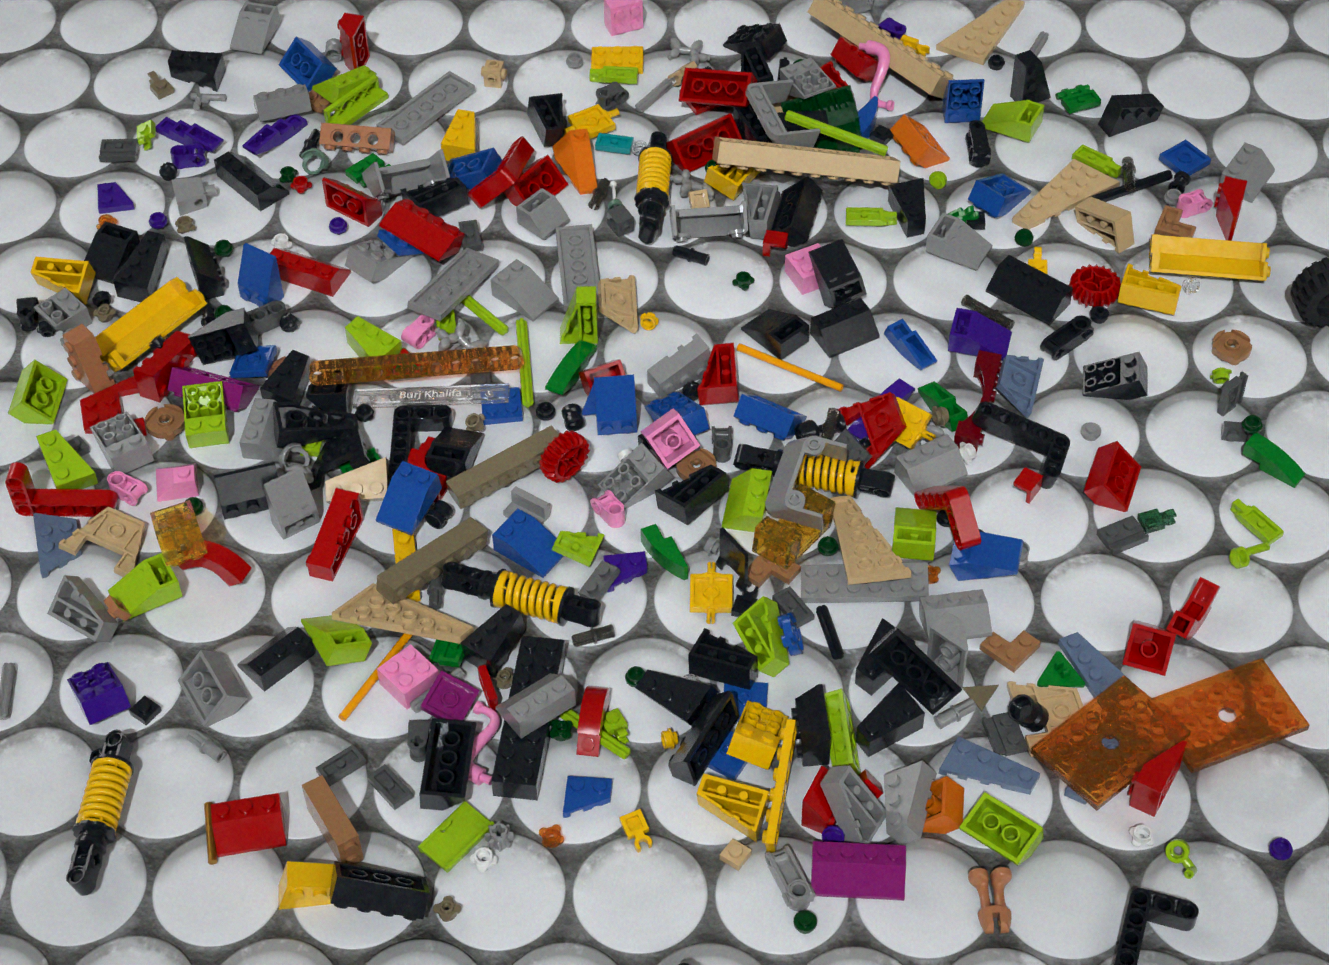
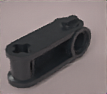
M972 120L969 123V132L965 135L969 163L979 168L989 164L991 148L989 147L984 123L979 120Z
M1083 315L1074 317L1048 335L1042 341L1040 349L1051 354L1054 360H1059L1094 334L1091 320Z

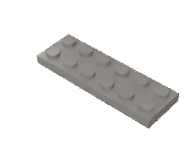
M449 71L376 124V126L392 128L395 131L394 140L403 145L473 93L475 85Z
M592 224L555 227L564 312L567 311L575 289L579 286H596L597 309H599V275Z
M469 248L464 249L408 301L407 308L441 321L499 266V260Z
M928 562L903 563L905 567L911 570V578L848 585L843 564L801 565V600L804 603L920 601V597L929 596Z

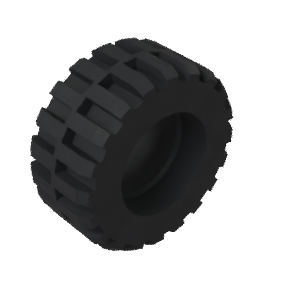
M1325 257L1319 262L1311 263L1310 267L1304 268L1302 273L1298 274L1295 281H1293L1290 292L1292 301L1302 320L1315 327L1329 326V258Z

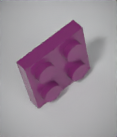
M441 670L423 700L420 709L438 719L463 721L480 690Z

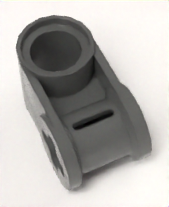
M612 82L596 90V105L599 104L602 109L607 111L626 102L629 92L618 82Z
M712 426L713 455L719 463H725L731 459L732 426H728V428H715V426Z
M409 720L407 745L410 749V758L415 762L425 761L432 720Z

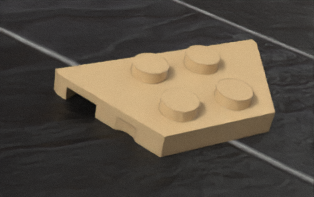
M629 275L628 279H621L620 277L600 279L598 283L599 312L635 334L638 330L635 276Z

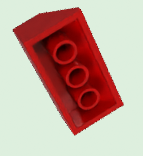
M685 67L678 101L747 107L750 102L745 94L749 84L757 83L758 80L750 72Z
M729 113L668 141L666 148L672 153V162L681 171L688 169L691 172L706 165L712 159L715 137L742 139L732 114Z
M409 199L395 202L379 224L383 229L437 261L457 254L465 235L456 226L447 224L442 218L430 214L427 209L418 207Z
M273 248L269 253L276 256L282 281L332 297L351 274L350 269L287 249Z

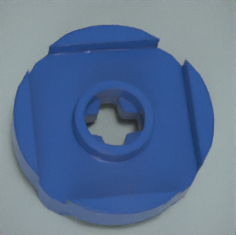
M792 612L778 616V623L784 631V635L781 636L784 648H788L790 656L803 654L804 645L800 628L797 629L796 625L793 624L797 620Z

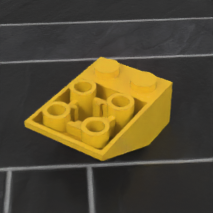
M747 700L726 754L768 770L780 741L781 728L785 727L789 716L784 715L778 710L763 707L760 703Z

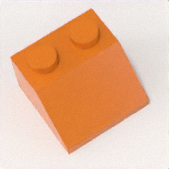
M945 776L931 783L930 791L932 795L931 799L927 800L925 808L927 816L923 832L947 834L959 829L963 823L964 788Z

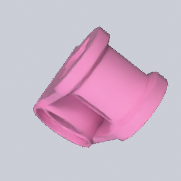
M1196 189L1192 192L1181 194L1176 208L1183 210L1181 218H1189L1190 216L1207 212L1212 207L1213 202L1211 199L1206 198L1202 189Z
M423 314L420 315L403 330L401 339L412 347L421 349L437 334L434 332L436 330L434 326L435 319Z
M114 471L107 477L109 489L117 493L118 499L125 501L131 506H135L138 503L139 497L148 492L147 486L142 481L132 478L123 472Z
M606 490L600 497L590 500L595 513L600 515L610 527L619 528L625 524L624 505L615 497L612 491Z

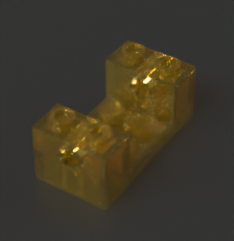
M800 484L795 490L802 492L805 496L804 509L823 514L822 531L784 519L776 521L768 516L755 527L752 552L786 570L832 525L835 501L803 484Z
M190 500L150 513L166 566H179L185 560H197L208 553ZM184 544L186 549L182 550L180 545Z

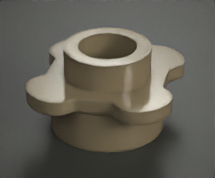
M189 216L179 217L175 222V226L178 227L177 232L187 233L195 229V225L192 224L193 219Z
M102 304L93 311V315L97 316L98 320L103 323L111 321L113 315L116 314V310L111 309L108 304Z
M932 407L931 415L936 426L939 424L945 426L949 421L948 410L945 407Z
M472 413L468 415L465 420L466 430L482 431L484 429V414Z
M505 667L498 672L496 678L492 677L493 680H496L498 688L508 689L511 687L513 680L511 668Z
M445 896L441 903L433 906V911L439 914L442 921L448 922L461 912V906L454 903L451 896Z

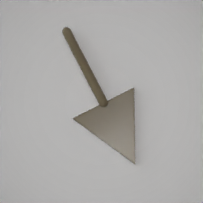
M999 685L962 687V689L970 697L968 699H973L982 712Z

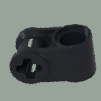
M18 298L16 304L20 327L26 332L33 331L38 326V313L34 310V307L39 304L38 298Z

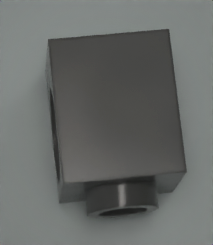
M623 204L607 210V224L618 237L634 231V217Z

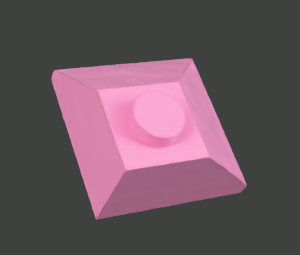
M197 464L156 469L158 502L199 496Z

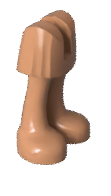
M999 867L990 874L995 905L992 906L988 891L989 877L987 870L976 868L968 873L969 882L977 889L981 910L977 914L985 934L994 933L993 918H997L999 933H1009L1011 911L1006 907L1004 898L1005 886L1012 879V872L1009 868Z

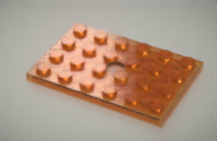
M1263 658L1147 700L1146 704L1168 739L1172 740L1174 745L1182 740L1187 742L1183 761L1191 774L1304 732L1309 728V723ZM1224 710L1227 713H1234L1236 719L1232 722H1225L1220 719L1219 712Z
M1124 675L1031 748L1030 753L1097 811L1131 784L1135 772H1140L1145 763L1188 738L1191 730ZM1104 738H1115L1119 742V746L1116 749H1108L1103 746L1102 740Z

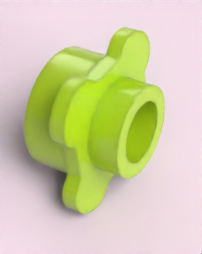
M1223 367L1216 368L1212 371L1210 379L1216 384H1224L1227 380H1230L1229 374L1232 373V370Z

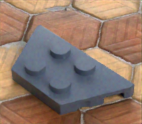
M1006 355L1002 362L996 388L1028 418L1032 413L1044 359L1038 357L1037 360H1029L1027 356Z
M33 513L42 579L48 577V572L58 567L61 569L69 561L75 560L82 555L81 549L75 556L59 549L58 545L61 540H66L72 536V532L78 529L76 519Z

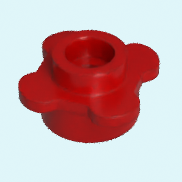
M297 176L294 178L293 183L290 184V187L297 190L298 193H304L308 188L312 187V183L308 182L305 176Z

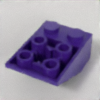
M956 308L949 335L948 351L977 356L978 351L982 350L1002 354L1001 360L1003 361L1008 352L1012 331L977 311Z
M108 662L98 663L92 669L85 672H77L67 679L89 725L131 707L122 683Z

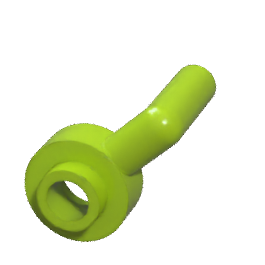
M1268 542L1246 549L1243 546L1233 548L1230 551L1229 561L1237 569L1247 567L1250 562L1249 556L1270 550V545Z
M1182 839L1170 841L1165 850L1167 858L1173 863H1182L1186 868L1184 876L1187 879L1193 878L1197 873V867L1189 858L1190 847L1188 843ZM1176 846L1182 848V854H1177L1175 852Z

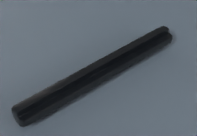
M1166 170L1101 192L1092 197L1107 202L1168 181L1173 178L1170 170Z

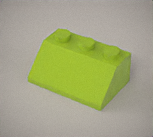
M364 65L312 86V90L329 102L334 103L377 73Z
M33 360L21 372L8 414L23 423L52 425L55 421L68 379L37 360Z
M752 468L732 478L722 527L755 533L763 532L767 513L765 502L772 485V471Z
M986 792L983 793L959 827L961 831L1017 866L1031 857L1044 839L1043 827Z

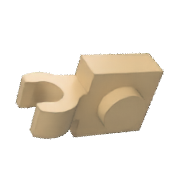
M695 61L685 64L668 76V79L674 77L676 80L673 87L681 84L685 67H698Z

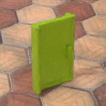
M464 801L417 848L420 853H424L448 873L485 837L486 833H489L488 826H493L495 823L494 821L490 822Z

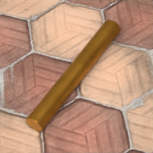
M206 802L204 804L208 864L214 865L217 863V851L211 818V804L213 803Z

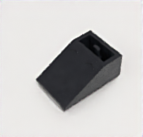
M780 23L754 24L752 26L742 25L737 28L733 35L728 37L723 47L741 54L742 48L758 43L765 60H769L787 42Z
M104 222L95 233L84 260L89 261L96 273L94 278L113 283V280L140 242L138 232L113 223Z
M843 239L808 252L824 306L837 307L867 294L862 276Z
M245 308L226 312L188 336L203 365L258 351V334Z
M768 309L741 327L742 331L781 360L809 341V324L797 315Z
M1140 352L1084 365L1083 396L1131 400L1148 396L1147 365Z
M445 427L430 445L426 455L427 467L435 473L449 477H455L470 469L483 440L484 433Z

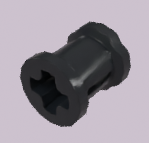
M1184 171L1177 172L1174 175V181L1169 184V189H1176L1177 185H1179L1177 190L1183 194L1185 186L1191 180L1189 174Z

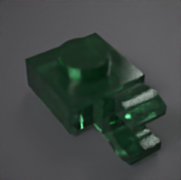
M1156 508L1138 513L1137 519L1145 534L1165 529V525L1175 524L1176 521L1173 517H1177L1174 509L1160 513Z

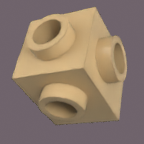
M486 60L485 66L481 68L484 87L502 88L504 79L507 77L504 61Z

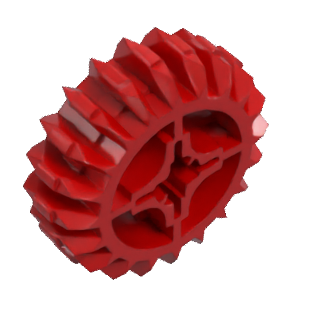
M1089 264L1087 267L1082 266L1081 269H1076L1071 276L1069 286L1073 288L1072 296L1075 301H1079V305L1085 304L1086 307H1109L1119 297L1121 281L1120 277H1117V273L1112 272L1111 268L1105 269V266L1098 267L1097 264L1095 266Z
M573 430L570 432L565 431L564 434L559 433L558 437H553V441L548 443L547 448H544L545 452L541 454L540 457L542 459L539 461L540 469L545 474V477L556 483L570 480L571 476H575L578 470L581 471L582 465H585L584 461L588 459L587 454L590 452L588 449L589 444L581 434Z

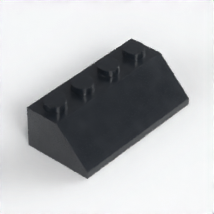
M228 151L214 159L217 176L260 212L289 195L287 189L246 156Z
M808 176L782 191L771 230L788 233V246L790 247L804 244L809 239L817 207L821 201L820 197L823 190Z
M1008 255L998 265L986 288V292L1050 326L1071 304L1073 288Z
M898 628L892 629L884 635L869 653L882 668L932 715L962 691L958 684Z
M726 691L713 695L710 701L704 705L701 715L693 722L687 737L682 739L679 749L670 757L668 766L672 777L696 786L740 717L732 692Z
M432 718L419 793L420 809L443 811L465 801L476 722Z
M334 861L329 896L330 903L334 904L335 907L341 909L353 907L365 913L376 911L388 917L400 915L411 921L424 919L430 895L426 877Z

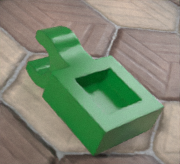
M973 205L968 206L965 210L960 207L947 213L960 218L965 223L966 220H976L979 218V211L974 212Z

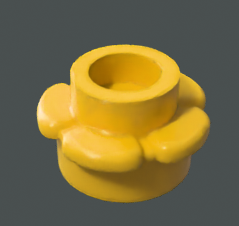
M652 312L643 313L640 317V324L645 330H652L658 325L659 320Z
M667 728V731L661 732V741L664 749L671 748L672 750L678 744L677 733L675 731L672 732L670 728Z

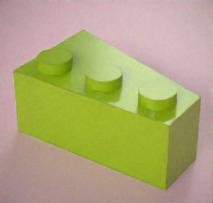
M359 316L345 326L347 343L359 358L361 357L365 361L366 366L371 368L376 378L379 379L390 369L402 349L401 340Z

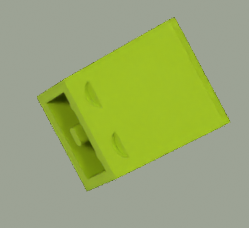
M1030 100L996 103L991 106L982 122L987 130L1030 142L1042 123L1045 105Z
M223 382L182 386L185 436L189 448L228 444L229 431Z
M895 508L892 551L896 556L899 555L900 558L933 561L937 511Z
M163 552L143 560L108 590L110 596L123 602L132 615L129 619L183 597L178 579Z
M332 615L301 619V623L326 666L365 661L372 642L363 627L357 624L332 620Z

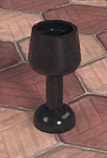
M839 413L833 417L832 422L817 425L813 420H806L795 425L794 432L796 439L809 436L820 437V433L833 429L838 433H842L846 429V422L843 415Z

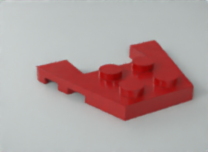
M135 376L80 400L85 434H93L90 429L91 426L122 413L120 397L139 393ZM144 418L133 419L143 436H146Z
M891 392L870 398L867 402L853 403V406H843L838 409L839 413L843 415L847 426L860 417L863 420L871 446L866 449L872 455L871 459L865 464L866 469H869L907 427L896 396Z

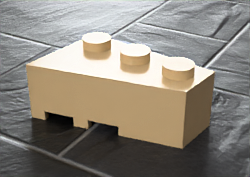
M1089 197L1075 206L1077 223L1093 235L1097 233L1103 238L1102 242L1105 244L1110 243L1113 245L1118 254L1135 244L1130 211L1093 197Z
M386 457L326 480V502L330 504L336 488L359 493L361 502L383 501L389 486L388 459Z

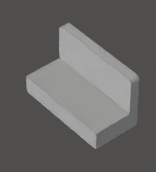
M517 486L511 491L512 502L503 511V515L509 518L518 508L533 516L542 525L550 517L549 503Z

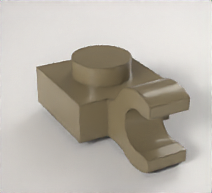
M155 71L147 73L151 78L149 80L151 84L150 90L159 100L174 93V88L165 78L160 80Z

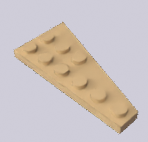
M1021 0L1002 1L936 44V50L984 65L1023 10L1025 2Z
M1073 159L1013 216L1012 223L1026 229L1034 228L1044 223L1045 219L1049 217H1057L1066 209L1068 211L1074 209L1076 205L1093 195L1119 187L1120 181Z
M850 495L831 497L830 507L848 585L911 578V570L903 565L902 559L899 555H895L891 545L878 529H874L868 517L865 518L861 513V508Z
M374 583L332 612V620L461 644L464 639L473 633V626L409 598L392 604L376 590L377 585Z

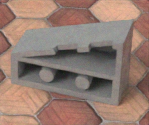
M742 183L744 200H746L750 238L764 239L766 230L772 229L779 206L778 185Z
M923 760L884 775L886 832L900 845L918 840L922 836L927 816L925 808L927 800L931 799L932 795L930 787L932 780H935L937 775Z

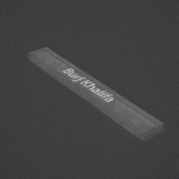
M510 384L354 390L352 406L353 409H356L361 404H368L372 408H387L403 405L509 403Z

